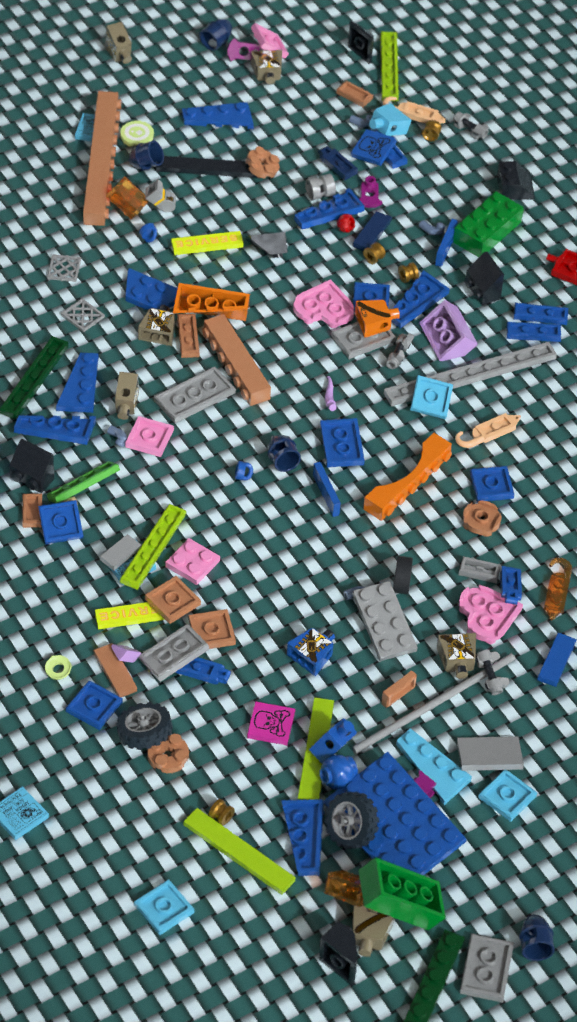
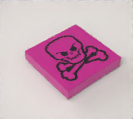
M255 702L247 738L288 745L295 709Z

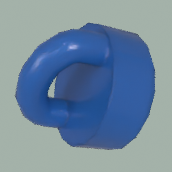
M148 223L141 227L139 234L147 243H151L157 237V228L153 223Z
M238 461L235 469V478L238 480H249L253 475V466L250 463ZM248 467V475L244 476L245 468Z

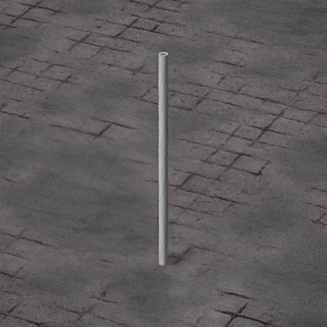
M510 653L493 663L494 672L513 662L515 656ZM485 669L352 747L353 753L361 752L486 678Z

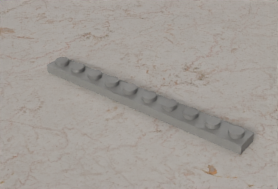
M546 342L434 374L427 378L453 384L454 389L554 360L557 357V353L551 344ZM416 380L384 389V395L391 407L412 401Z

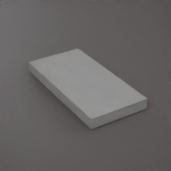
M213 367L154 396V401L174 423H177L235 394L236 388L216 367Z

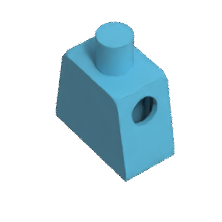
M389 103L374 110L369 125L371 129H377L382 134L388 136L405 135L409 129L411 119Z

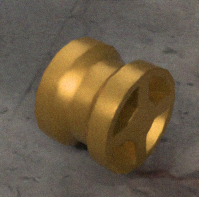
M436 120L427 121L422 131L423 137L428 141H436L442 130L441 124Z
M377 242L373 243L371 248L368 247L363 251L365 259L370 264L377 263L378 259L384 258L386 254L383 246Z
M414 262L408 263L407 266H399L398 273L403 283L409 282L410 279L415 280L419 278V271Z
M219 799L212 805L209 816L213 819H218V823L223 826L231 820L235 809L232 806L225 805V801Z

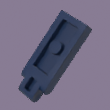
M326 146L318 150L321 161L344 181L358 174V168L336 149H330Z

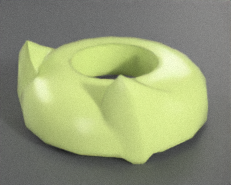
M61 655L52 656L45 665L47 675L55 680L66 678L72 668L69 659ZM56 665L64 666V670L61 673H55L53 668Z

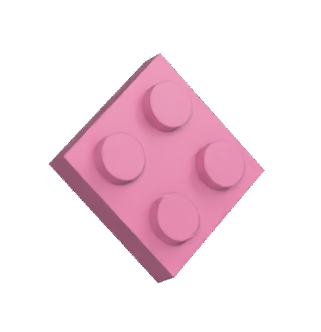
M256 23L251 26L254 33L253 36L258 40L259 47L262 50H282V58L285 59L289 53L278 34Z
M138 416L125 442V447L161 457L174 431V426Z
M188 538L166 561L165 567L198 585L219 563L220 556Z

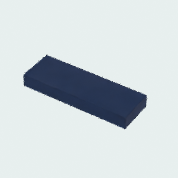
M376 211L354 240L353 247L362 251L368 247L371 248V245L377 242L391 223L392 217Z

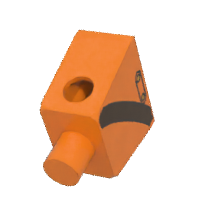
M384 300L356 301L355 316L364 338L389 331L392 319L400 317L398 308L388 309Z

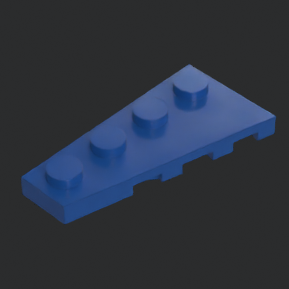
M248 102L182 109L184 125L207 126V124H213L215 127L232 125V128L248 126V129H254Z
M349 188L345 190L344 194H336L332 200L328 202L324 200L319 203L318 207L312 206L295 214L294 217L295 222L301 229H308L312 226L339 219L343 214L356 215L364 212L365 206Z
M423 270L420 278L414 281L411 289L407 290L402 300H399L393 307L398 308L400 317L392 319V323L401 329L448 295L450 288Z
M99 353L79 354L56 405V411L94 412Z
M19 415L14 426V433L87 445L96 423V416H89V419H80V416H72V419H61V416L44 419V416Z
M323 799L281 800L298 876H320Z

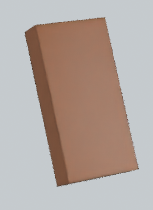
M345 81L337 88L336 94L361 107L366 106L373 99V94L348 81Z
M42 493L23 494V528L42 527L38 506H42Z
M410 671L383 691L381 704L387 708L415 688L417 674Z

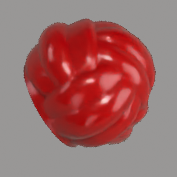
M343 214L337 220V226L342 232L349 233L355 228V220L352 215Z

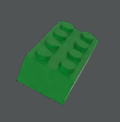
M497 191L494 192L455 227L453 243L480 257L484 252H489L522 222L524 207Z
M376 857L358 870L364 907L426 930H430L446 919L439 881Z

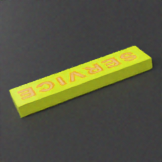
M235 231L171 239L174 255L243 248V239L241 232Z
M148 602L95 610L98 629L165 620Z

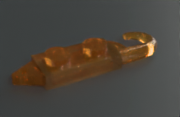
M555 558L549 564V567H553L556 563L564 565V573H554L550 577L544 610L547 611L551 621L564 612L572 572L571 563L564 558Z

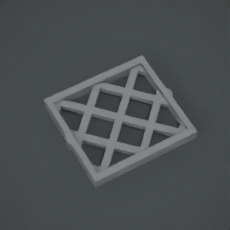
M53 254L47 279L77 282L81 257ZM67 261L69 265L64 266L62 263ZM58 265H60V266L62 267V268L59 269V270H57V269L55 268V267L58 266ZM72 266L74 270L69 271L67 268ZM63 270H65V271L67 272V273L64 274V275H62V274L60 273V272L63 271Z
M83 298L61 313L62 317L82 332L95 326L96 323L105 318L102 312ZM75 310H82V314H75ZM84 310H91V314H84ZM75 317H82V320H75ZM84 317H91V320H84Z

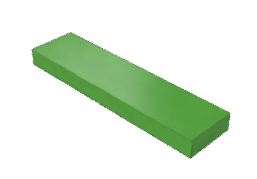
M110 461L105 462L48 493V501L60 503L120 471L119 465Z

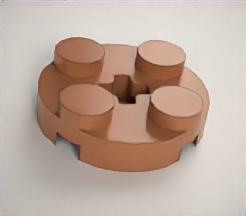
M260 146L251 150L246 157L245 162L250 166V172L257 177L264 179L266 177L273 178L279 170V157Z
M478 501L477 504L473 505L470 503L463 512V526L466 530L475 534L489 537L500 527L502 516L498 512L497 506L488 501Z
M179 734L168 735V739L165 742L162 741L159 746L154 745L148 749L150 765L154 769H161L163 773L180 771L189 759L188 745ZM166 751H171V752H172V753H171V756H169V757H168L167 754H163V753H165Z

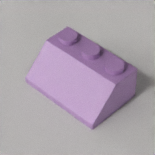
M446 300L440 303L420 322L426 337L440 361L465 356L478 345L458 307Z

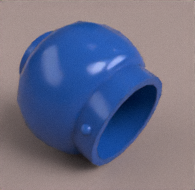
M332 755L323 761L319 774L324 784L331 789L338 790L339 788L346 787L358 775V769L352 757Z

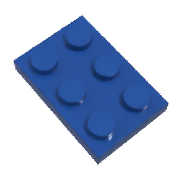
M357 418L321 420L320 430L327 468L364 465L365 459Z

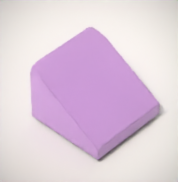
M111 645L119 661L134 663L141 654L140 651L128 646Z

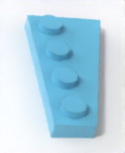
M411 728L397 739V747L408 761L414 764L418 769L417 772L419 770L436 782V786L432 790L440 797L443 805L471 782V775L466 771H462L461 767Z

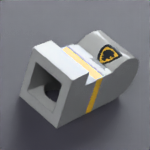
M157 179L146 187L145 199L164 212L175 210L176 196L174 193L168 192L163 188V182Z

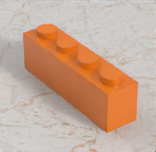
M179 283L173 313H198L210 316L224 314L226 318L246 321L250 294Z

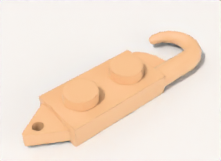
M385 98L383 101V106L389 104L388 102L391 100H397V98ZM409 101L399 104L398 107L395 106L408 118L424 124L429 120H436L439 123H445L446 120L438 113V110Z
M504 413L475 426L472 431L474 439L469 441H462L460 439V436L463 434V431H460L455 436L456 443L463 448H471L483 442L487 443L516 430V425L521 415H507Z

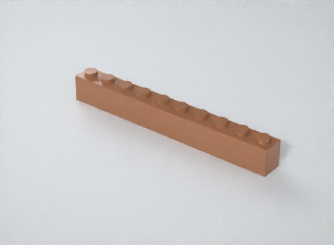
M98 91L83 211L84 225L105 226V219H109V208L107 206H110L111 197L108 194L112 193L110 181L113 182V171L111 169L115 167V159H112V157H116V147L114 145H117L118 136L115 133L119 132V123L117 121H120V111L118 109H121L122 100L118 99V92Z

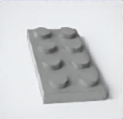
M390 581L353 591L352 595L379 661L417 652L418 647Z

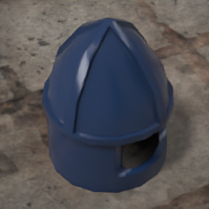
M226 19L209 22L199 33L202 44L211 51L217 50L227 43L232 33V25ZM213 39L216 41L217 47L210 46L208 42Z
M157 141L140 143L130 152L128 162L139 170H149L152 166H160L163 163L164 153Z
M282 434L271 436L268 444V457L273 462L275 468L280 472H287L296 468L301 461V455L296 448L295 442L289 436Z
M533 914L528 916L523 922L519 934L522 954L526 959L532 961L546 960L555 951L554 932L541 915Z

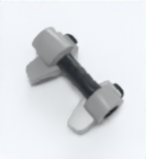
M456 113L453 118L455 127L459 129L465 126L472 130L471 136L475 139H484L488 135V125H476L469 121L470 114Z
M408 333L407 335L400 334L396 340L397 346L394 352L389 354L386 361L388 368L395 369L401 365L405 356L404 352L409 349L414 335Z
M484 650L477 653L475 659L478 667L484 668L488 679L485 682L487 692H491L492 695H498L503 692V688L508 686L509 678L496 677L492 663L500 659L499 653H490V650Z

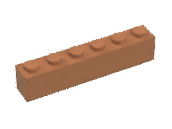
M222 314L204 320L203 335L205 339L209 340L212 350L218 354L220 363L225 365L227 374L232 376L236 388L239 387L243 399L247 400L250 406L270 400L271 386L225 315Z

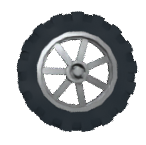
M147 702V704L139 703L137 706L128 707L127 711L124 710L121 716H118L116 723L119 739L122 741V744L137 750H142V748L150 749L154 745L159 746L162 741L165 742L168 739V735L172 734L171 729H173L170 712L167 711V708L165 706L161 707L159 703L152 704V702Z
M344 792L334 797V800L329 802V808H326V831L330 834V839L336 842V845L339 847H344V849L362 848L369 845V841H373L375 838L374 834L378 832L379 827H377V823H379V817L376 814L378 810L373 806L374 802L368 799L364 793ZM352 829H354L356 833L354 836L351 835Z

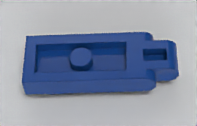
M502 566L500 571L501 597L505 598V603L517 605L518 601H521L522 598L521 569Z
M199 657L175 672L212 684H218V682L226 684L231 675V671L225 669L224 665Z

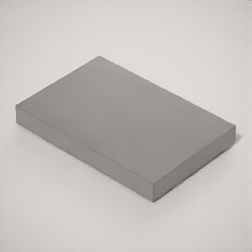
M358 322L331 332V337L348 359L396 342V336L391 330L364 338Z
M186 624L142 653L139 659L161 682L210 648Z
M519 737L457 738L462 771L523 769L524 763Z
M471 934L460 994L503 1003L514 942Z

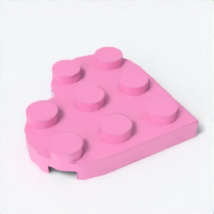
M328 280L296 296L293 304L296 316L306 324L322 320L329 327L337 328L340 325L347 324L354 318V305L332 280Z
M479 585V588L469 589L467 587L462 591L459 599V611L468 617L467 633H476V639L488 644H494L496 640L506 633L523 608V604L519 602L517 605L505 603V598L501 597V593Z

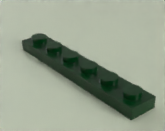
M54 336L50 338L1 406L0 414L17 420L18 416L23 412L69 347L67 341Z
M444 930L403 1022H429L464 944L465 937Z

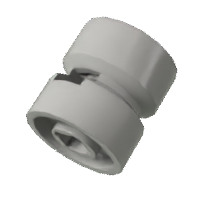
M331 174L322 175L319 179L317 177L306 179V191L311 201L321 199L322 195L329 197L336 194L335 181Z

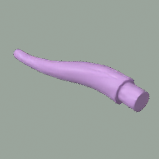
M327 376L328 386L325 392V403L331 411H334L337 407L333 399V383L330 376Z

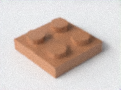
M177 576L145 595V600L169 624L201 605V599Z
M228 609L189 615L190 627L208 644L210 649L236 645V638Z

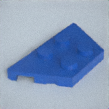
M128 269L127 302L146 310L151 308L159 309L161 305H167L169 308L174 306L178 288L133 269Z

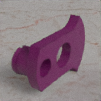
M235 37L230 41L227 48L231 62L234 59L251 60V51H260L259 44L240 42ZM247 47L248 53L241 55L239 53L240 48Z
M367 176L365 182L361 184V198L359 200L366 208L379 207L383 203L378 197L379 183L376 182L375 177ZM366 193H373L374 196H367Z

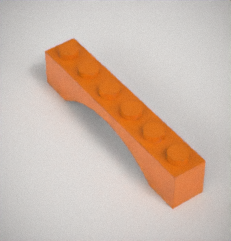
M433 433L422 443L421 459L416 468L397 482L376 486L365 496L363 510L380 521L386 516H390L398 505L404 503L409 494H413L421 483H425L428 477L433 472L435 473L444 461L447 462L450 459L452 443Z

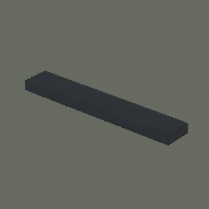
M164 156L163 163L160 166H156V172L258 178L250 172V166L245 161Z

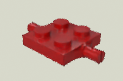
M568 249L559 257L549 253L546 261L555 263L551 275L577 285V253Z

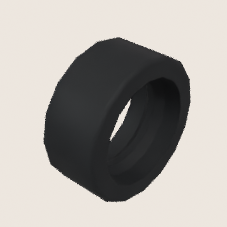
M397 557L393 587L395 593L409 594L413 558Z

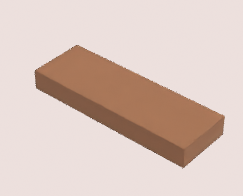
M177 314L181 358L200 357L196 315Z
M112 643L95 649L94 655L116 695L124 697L137 692V686L123 661H119L112 650Z

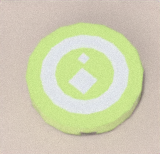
M131 121L122 126L120 136L124 144L133 147L140 143L153 141L154 130L146 122Z

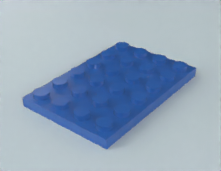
M386 752L356 775L346 787L339 788L323 801L324 806L329 808V802L334 800V797L344 792L366 794L367 798L374 802L373 806L378 810L376 814L379 817V823H377L379 828L378 832L374 834V840L369 841L370 844L363 846L362 850L371 860L376 857L421 875H425L467 842L464 835L389 752ZM352 829L351 835L354 836L356 833L354 829Z

